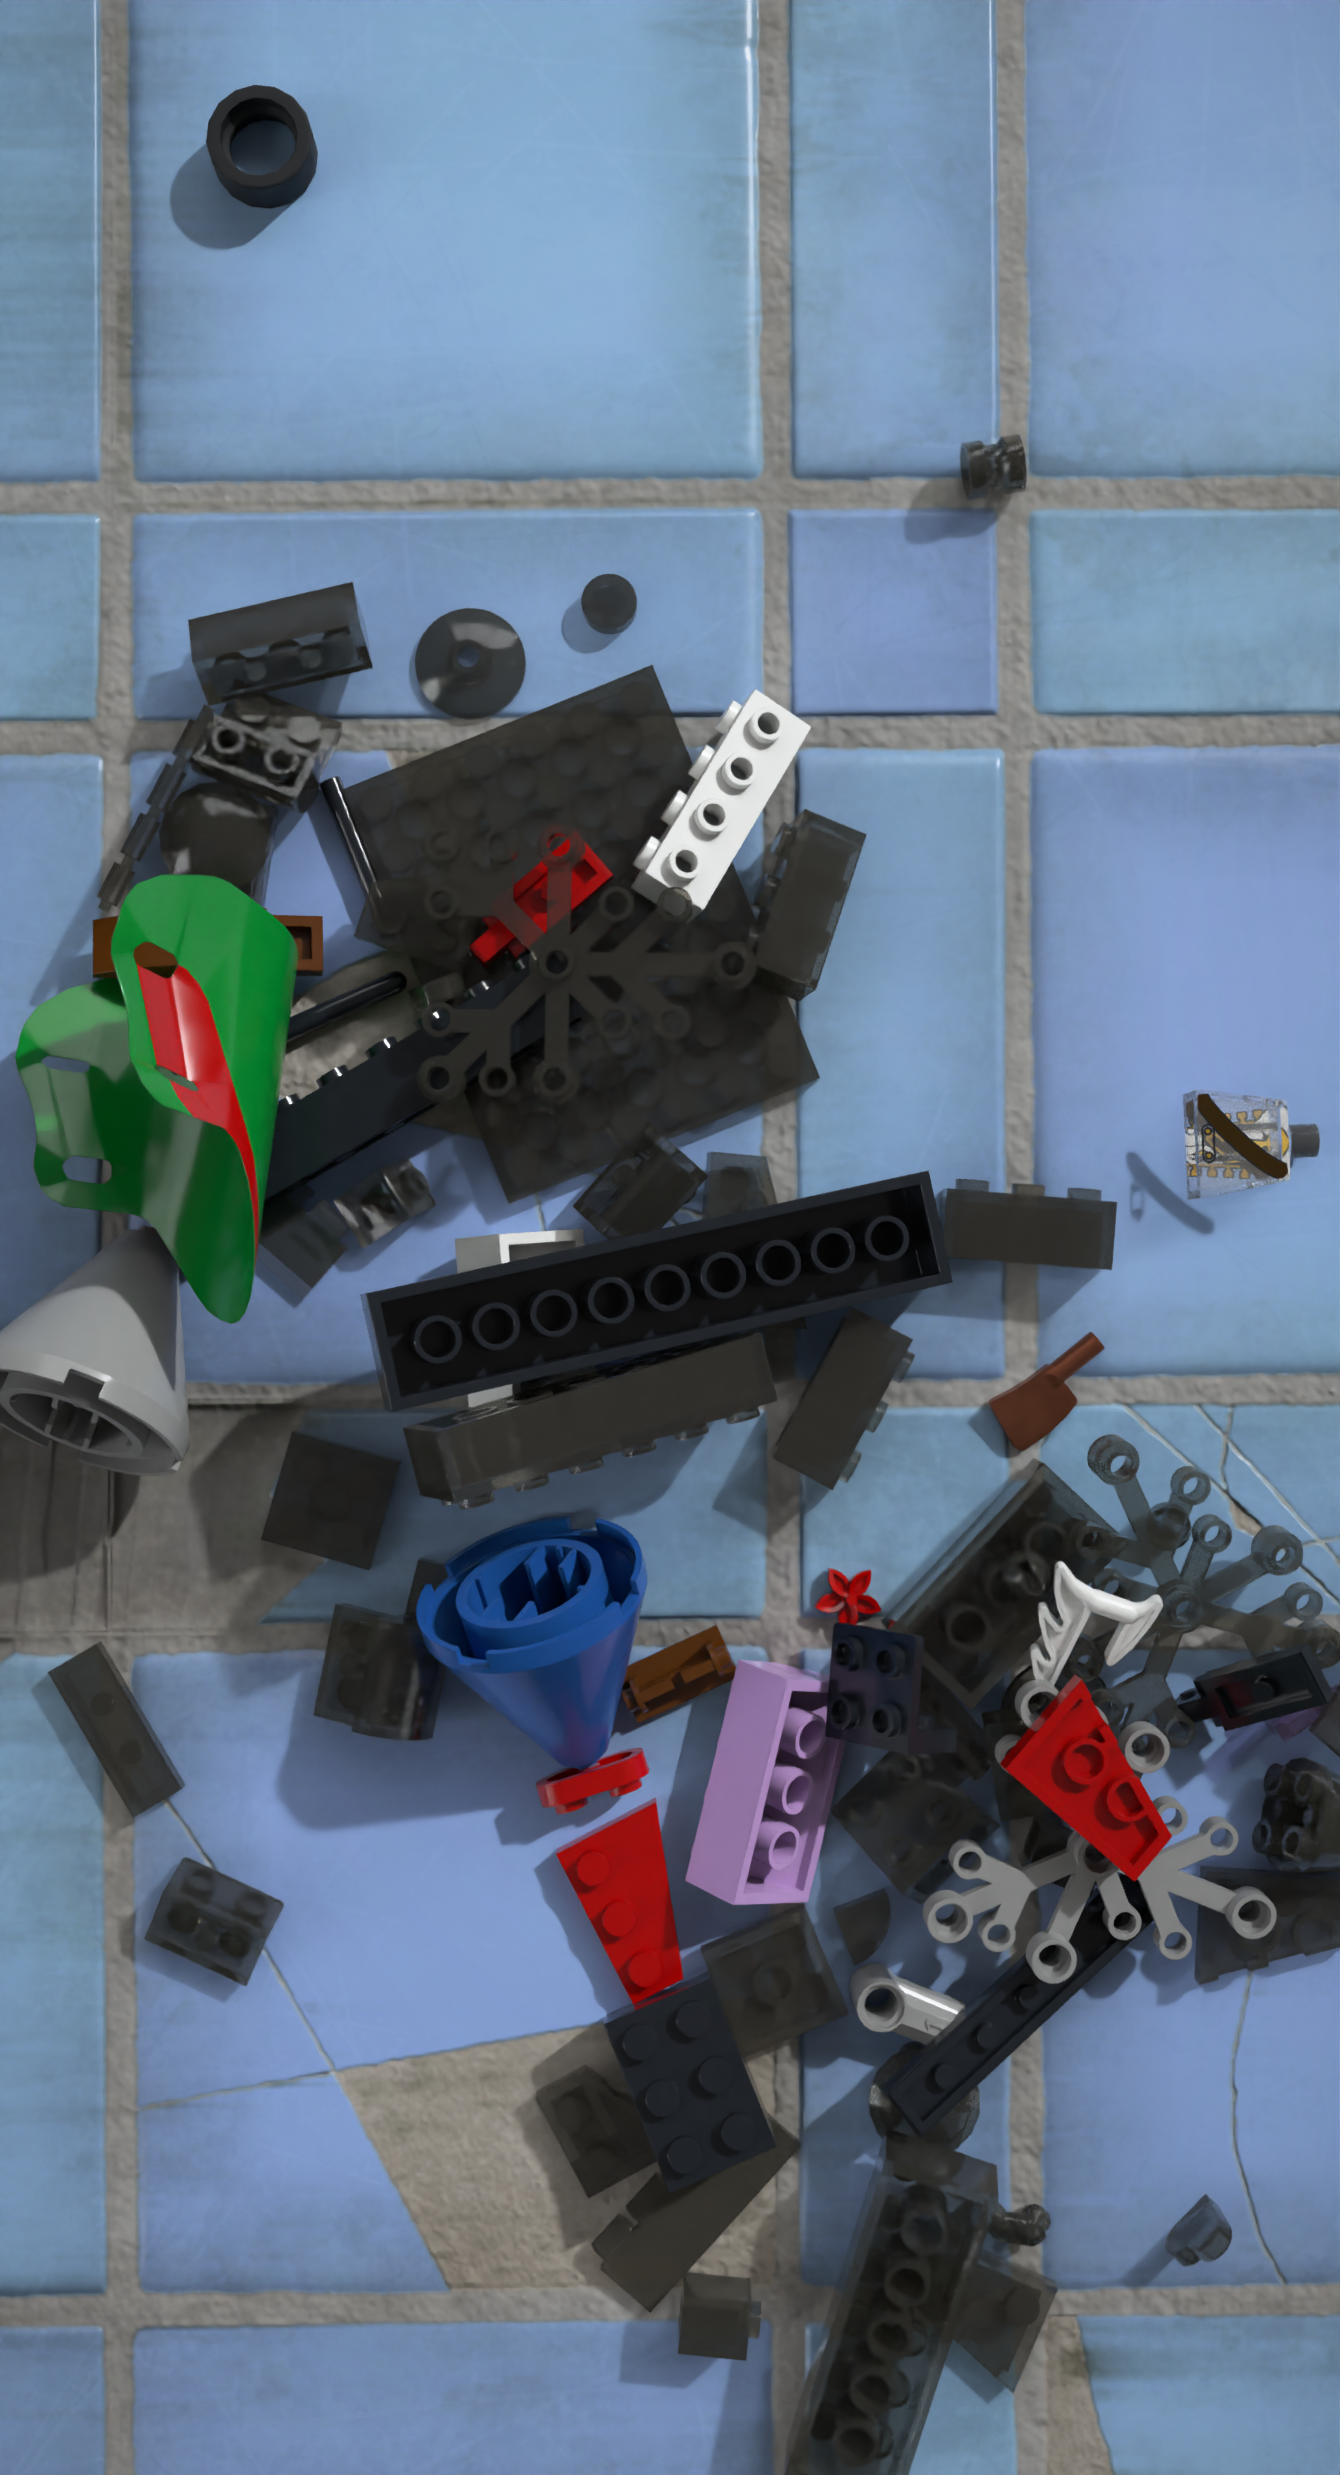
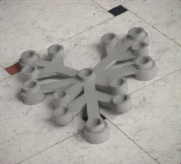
M1032 1680L1025 1683L1018 1690L1015 1697V1709L1018 1716L1030 1728L1059 1694V1691L1045 1680ZM1038 1693L1045 1694L1046 1701L1040 1709L1030 1710L1028 1708L1029 1700L1033 1695ZM1096 1706L1104 1722L1108 1724L1106 1715ZM1138 1721L1131 1723L1119 1736L1118 1746L1132 1771L1139 1779H1141L1143 1773H1153L1161 1769L1169 1758L1170 1745L1168 1739L1156 1726L1149 1722ZM1014 1734L1006 1735L997 1742L994 1752L998 1763L1005 1758L1006 1752L1021 1739L1020 1736ZM1141 1735H1147L1148 1743L1146 1747L1141 1751H1132L1134 1740ZM1170 1796L1156 1798L1153 1804L1160 1816L1168 1808L1176 1809L1174 1819L1169 1823H1165L1171 1835L1174 1836L1182 1832L1188 1821V1815L1184 1807L1175 1798ZM1212 1816L1207 1818L1201 1824L1199 1834L1162 1849L1137 1878L1156 1926L1153 1932L1154 1944L1168 1959H1182L1192 1948V1937L1179 1922L1168 1892L1224 1913L1227 1921L1237 1933L1248 1939L1264 1937L1275 1925L1277 1917L1275 1906L1261 1890L1251 1886H1244L1232 1891L1180 1870L1212 1855L1226 1856L1235 1850L1239 1840L1238 1833L1223 1817ZM1217 1829H1226V1836L1220 1843H1211V1836ZM1075 1830L1068 1838L1066 1849L1021 1868L986 1855L979 1844L971 1839L957 1841L949 1851V1862L956 1874L966 1880L979 1878L987 1883L961 1894L952 1890L937 1891L926 1900L922 1912L923 1920L929 1932L936 1940L943 1943H956L964 1939L970 1932L974 1915L996 1906L994 1911L988 1912L981 1917L978 1922L977 1931L986 1948L993 1952H1003L1008 1950L1015 1941V1925L1030 1891L1070 1875L1047 1929L1034 1935L1026 1948V1959L1033 1972L1040 1980L1050 1984L1065 1981L1076 1968L1077 1956L1069 1940L1095 1882L1105 1906L1102 1914L1103 1923L1112 1936L1119 1940L1131 1939L1140 1931L1142 1921L1137 1910L1128 1902L1117 1872L1125 1873L1100 1851L1094 1855H1087L1085 1850L1090 1843ZM964 1853H977V1858L971 1866L962 1867L959 1865V1859ZM1253 1901V1908L1249 1913L1245 1915L1238 1914L1240 1908L1245 1903ZM947 1904L954 1906L953 1913L948 1918L939 1919L936 1917V1912L940 1907ZM1123 1912L1130 1913V1919L1124 1926H1114V1920L1117 1915ZM998 1924L1005 1925V1932L1001 1937L996 1939L988 1938V1932L991 1927ZM1174 1932L1180 1933V1940L1177 1944L1170 1947L1165 1946V1940L1168 1935ZM1056 1945V1952L1053 1956L1047 1959L1039 1957L1040 1952L1045 1947Z

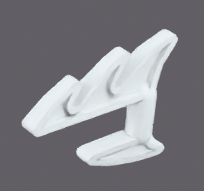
M1057 1562L1054 1570L1053 1588L1057 1609L1062 1619H1056L1049 1611L1046 1602L1038 1604L1039 1624L1045 1647L1049 1654L1045 1655L1038 1644L1033 1643L1030 1646L1035 1679L1045 1680L1053 1686L1055 1685L1091 1612L1119 1622L1104 1651L1106 1664L1108 1666L1115 1665L1134 1648L1149 1630L1163 1608L1161 1597L1153 1595L1147 1600L1132 1602L1107 1592L1093 1589L1076 1579L1064 1562Z

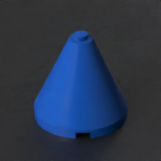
M563 1516L518 1524L486 1536L461 1550L444 1563L448 1577L435 1591L432 1584L424 1586L417 1602L416 1618L426 1647L438 1661L559 1764L582 1769L595 1764L609 1747L647 1587L648 1574L638 1541L625 1528L598 1518L595 1521L597 1530L573 1529L570 1517Z

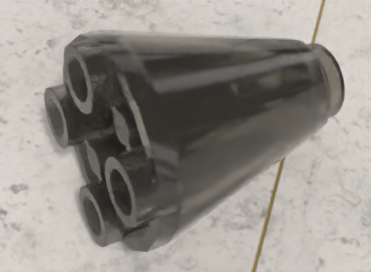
M1305 1757L1292 1759L1285 1765L1272 1764L1264 1777L1263 1786L1266 1797L1262 1806L1261 1820L1256 1824L1252 1834L1254 1850L1257 1853L1266 1855L1271 1865L1280 1871L1290 1874L1340 1873V1776L1324 1765Z

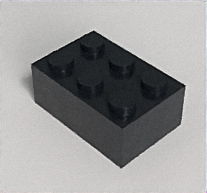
M710 1970L655 1993L634 2005L632 2003L606 2015L603 2025L669 2194L777 2147L776 2133Z

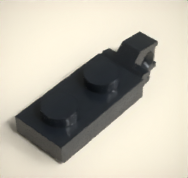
M1306 1642L1207 1671L1205 1674L1195 1678L1196 1680L1193 1681L1195 1687L1181 1693V1697L1175 1704H1172L1171 1708L1181 1727L1212 1718L1215 1726H1223L1226 1732L1328 1703L1333 1692Z

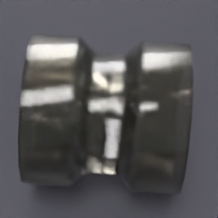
M1019 434L1001 436L996 443L985 445L980 440L961 443L960 469L962 485L967 500L986 498L988 493L994 490H1002L1005 494L1025 491L1027 481L1026 458Z

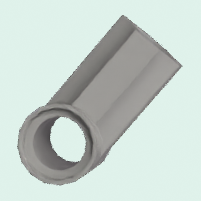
M870 1963L863 1965L854 1972L849 1983L851 2001L865 2027L881 2033L892 2031L924 2044H928L966 2009L963 2001L895 1976L892 1970L883 1964ZM879 1988L890 1990V1996L883 2004L878 2006L865 2004V1999L873 1990Z

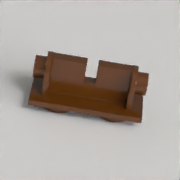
M714 1625L628 1665L621 1693L630 1712L634 1713L637 1722L640 1723L733 1680L736 1666L717 1625Z

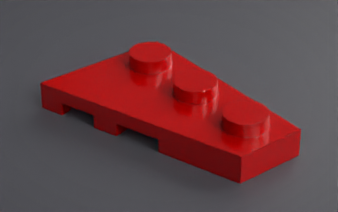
M1075 1674L999 1764L1135 1882L1172 1838V1835L1140 1779L1134 1774L1117 1745V1739L1109 1725L1101 1717L1083 1680Z

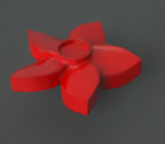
M828 1568V1583L833 1592L822 1595L814 1605V1608L826 1613L837 1612L838 1623L857 1624L858 1612L873 1614L882 1611L878 1602L873 1597L863 1594L871 1582L870 1569L856 1573L849 1581L842 1572Z

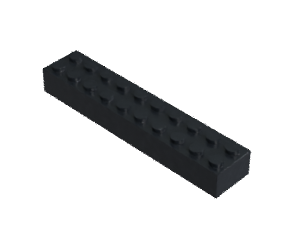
M929 1171L364 1293L360 1294L384 1407L386 1410L393 1412L953 1283L930 1174Z

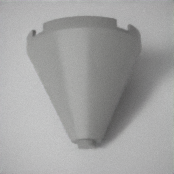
M141 1226L138 1230L125 1231L0 1331L1 1426L43 1448L47 1447L51 1438L62 1444L82 1450L78 1461L99 1468L139 1476H164L178 1471L191 1442L178 1264L155 1228Z

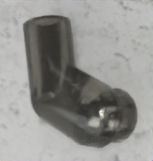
M979 2186L974 2189L964 2203L965 2208L993 2239L1001 2243L1034 2247L1046 2239L1045 2232L1051 2226L1050 2215L1042 2206L1036 2203L1032 2205L1027 2204L1023 2207L1021 2214L1009 2212L985 2186Z

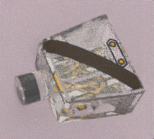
M1194 1090L1183 1094L1188 1200L1209 1198L1287 1181L1290 1178V1158L1317 1157L1319 1153L1320 1137L1317 1125H1288L1287 1104L1284 1100L1210 1090Z

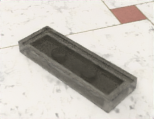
M102 1641L92 1645L48 1672L133 1818L185 1786L184 1781Z

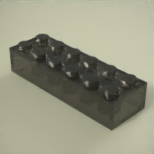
M732 1333L651 1352L403 1427V1432L420 1496L441 1500L442 1505L458 1503L459 1509L463 1510L494 1501L493 1491L501 1488L514 1486L515 1491L520 1492L544 1486L550 1482L548 1473L567 1468L570 1474L597 1469L604 1465L602 1456L622 1451L623 1457H631L653 1451L657 1448L655 1439L674 1435L675 1440H685L709 1432L707 1423L726 1418L727 1424H733L760 1416L759 1406L778 1401L761 1333Z
M886 2128L788 2435L784 2475H909L999 2198L997 2165Z

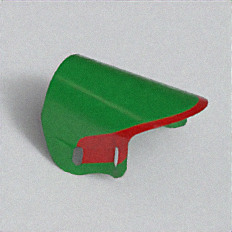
M159 875L137 883L125 897L111 938V957L118 978H105L72 987L40 1004L23 1026L15 1060L35 1116L36 1148L33 1168L41 1190L49 1199L64 1207L131 1214L144 1218L157 1230L194 1293L208 1312L221 1321L233 1324L239 1322L244 1316L251 1298L299 955L296 943L287 928L262 906L228 881L215 876ZM144 942H150L173 954L178 963L173 975L167 979L141 967L135 962L133 957L134 949ZM52 1056L85 1061L90 1066L86 1072H72L49 1068L41 1060ZM73 1156L102 1159L111 1164V1178L106 1183L101 1184L71 1180L67 1178L62 1166L68 1158Z

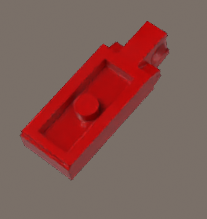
M574 833L490 905L491 911L482 918V921L488 926L489 930L469 946L470 952L485 969L508 950L517 959L526 950L528 952L598 893L614 879V875L577 833Z

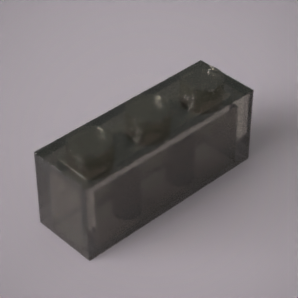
M353 582L188 620L192 663L208 706L373 668L367 629Z
M804 809L790 824L782 823L771 848V854L778 856L772 875L768 873L764 875L755 895L754 905L761 908L755 926H747L737 949V957L744 959L738 974L739 978L796 1001H801L816 990L867 834L807 809Z
M956 1179L955 1189L947 1188L940 1192L939 1221L947 1258L1112 1270L1117 1202L1101 1201L1102 1190L1068 1188L1067 1198L1045 1196L1046 1186L1012 1183L1011 1193L989 1192L990 1181Z
M848 1307L770 1453L772 1458L831 1490L834 1489L838 1480L847 1483L862 1456V1453L855 1450L865 1430L874 1433L886 1413L889 1404L881 1399L891 1380L900 1384L914 1360L915 1354L908 1351L913 1339L853 1307Z

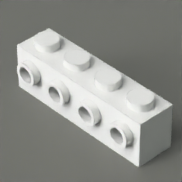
M754 689L742 705L734 700L729 704L715 727L717 731L723 734L714 749L705 745L688 771V774L696 780L687 795L680 790L677 791L660 818L668 824L661 838L657 840L650 836L633 863L641 871L631 888L687 925L704 910L811 729V726L756 689Z

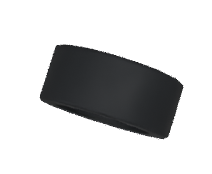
M252 85L233 91L218 103L208 121L206 144L219 181L231 196L250 207L271 209L289 204L305 192L316 173L318 150L307 113L295 98L276 87ZM269 120L277 121L287 126L293 133L295 151L289 162L280 169L264 175L247 174L239 170L233 163L230 154L231 143L236 134L248 124Z

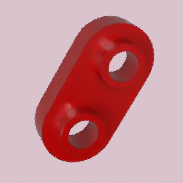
M631 1748L601 1757L595 1764L587 1768L577 1769L569 1767L540 1779L535 1785L542 1807H555L557 1814H565L586 1806L589 1803L587 1799L589 1796L609 1790L610 1796L616 1797L642 1787L640 1778L646 1776L650 1770L643 1749Z

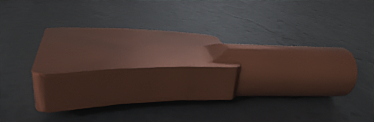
M1091 1331L1050 1365L1045 1364L1024 1381L988 1401L989 1407L1016 1449L1026 1450L1048 1435L1068 1416L1077 1404L1076 1396L1065 1384V1381L1105 1349L1100 1340Z

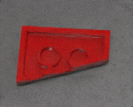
M655 1797L557 1848L556 1855L633 2005L683 1979V1967Z

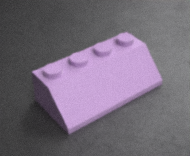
M738 1660L731 1683L721 1733L717 1741V1750L708 1787L704 1795L700 1821L691 1849L686 1882L732 1905L808 1902L846 1745L844 1740L825 1736L830 1675L776 1662Z

